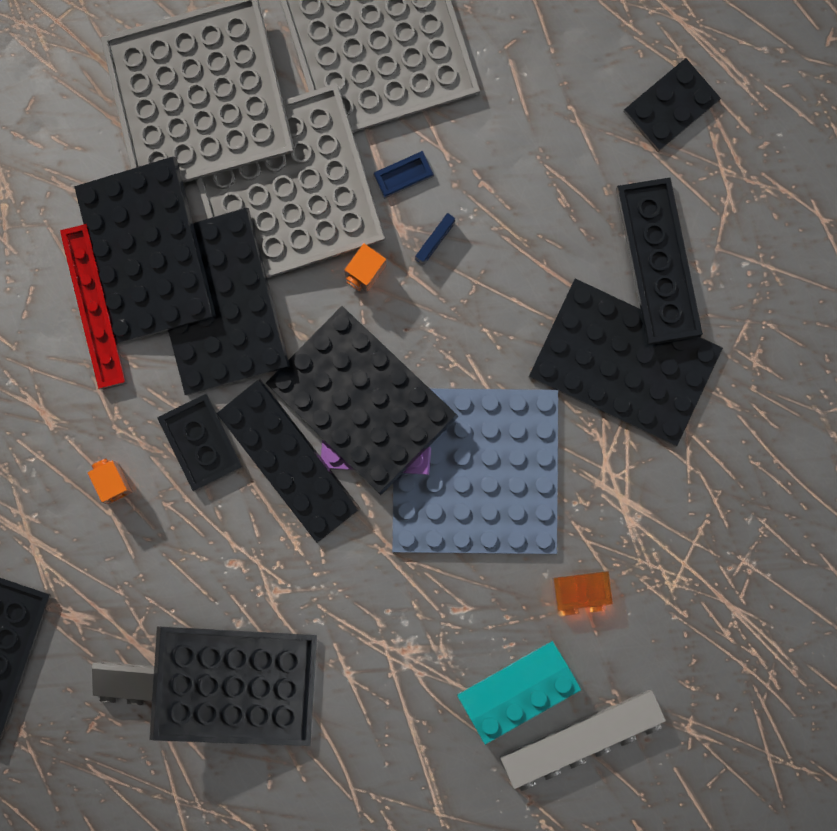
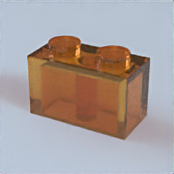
M609 571L552 578L556 611L563 610V616L580 614L579 608L590 607V612L606 611V605L613 604Z

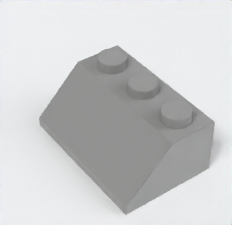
M95 662L92 665L93 696H100V702L116 703V698L127 699V704L143 705L144 700L152 701L154 667Z

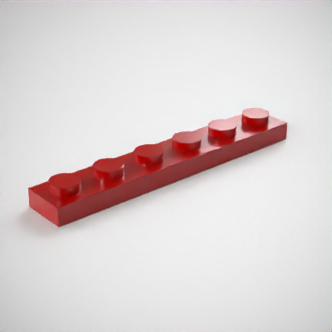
M87 224L60 230L98 389L126 383Z

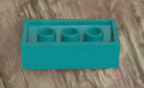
M551 641L459 693L457 696L483 743L486 745L581 691V688L557 647Z

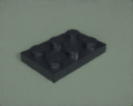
M685 58L627 106L623 112L659 152L719 102L721 98L688 59Z
M207 394L157 417L193 492L243 468Z

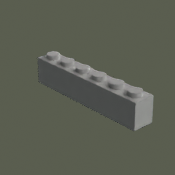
M648 690L502 755L500 759L514 789L519 787L520 791H524L536 785L534 780L545 776L546 780L561 774L560 769L567 765H570L571 769L586 763L585 757L595 753L596 757L612 751L610 746L620 742L621 746L637 740L636 734L643 731L647 735L656 732L662 728L660 724L666 720L653 691Z

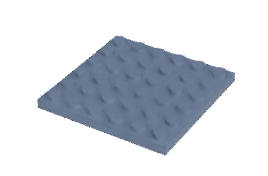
M430 388L458 415V418L429 446L431 447L429 475L403 473L393 483L392 552L557 554L558 390Z

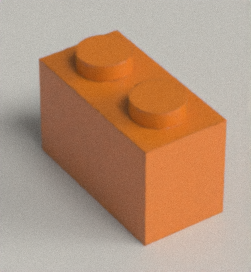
M363 243L344 269L345 277H347L346 283L358 292L362 289L368 292L386 268V258Z
M106 458L92 465L93 470L87 472L102 503L110 504L133 493L119 463L113 460L110 461Z

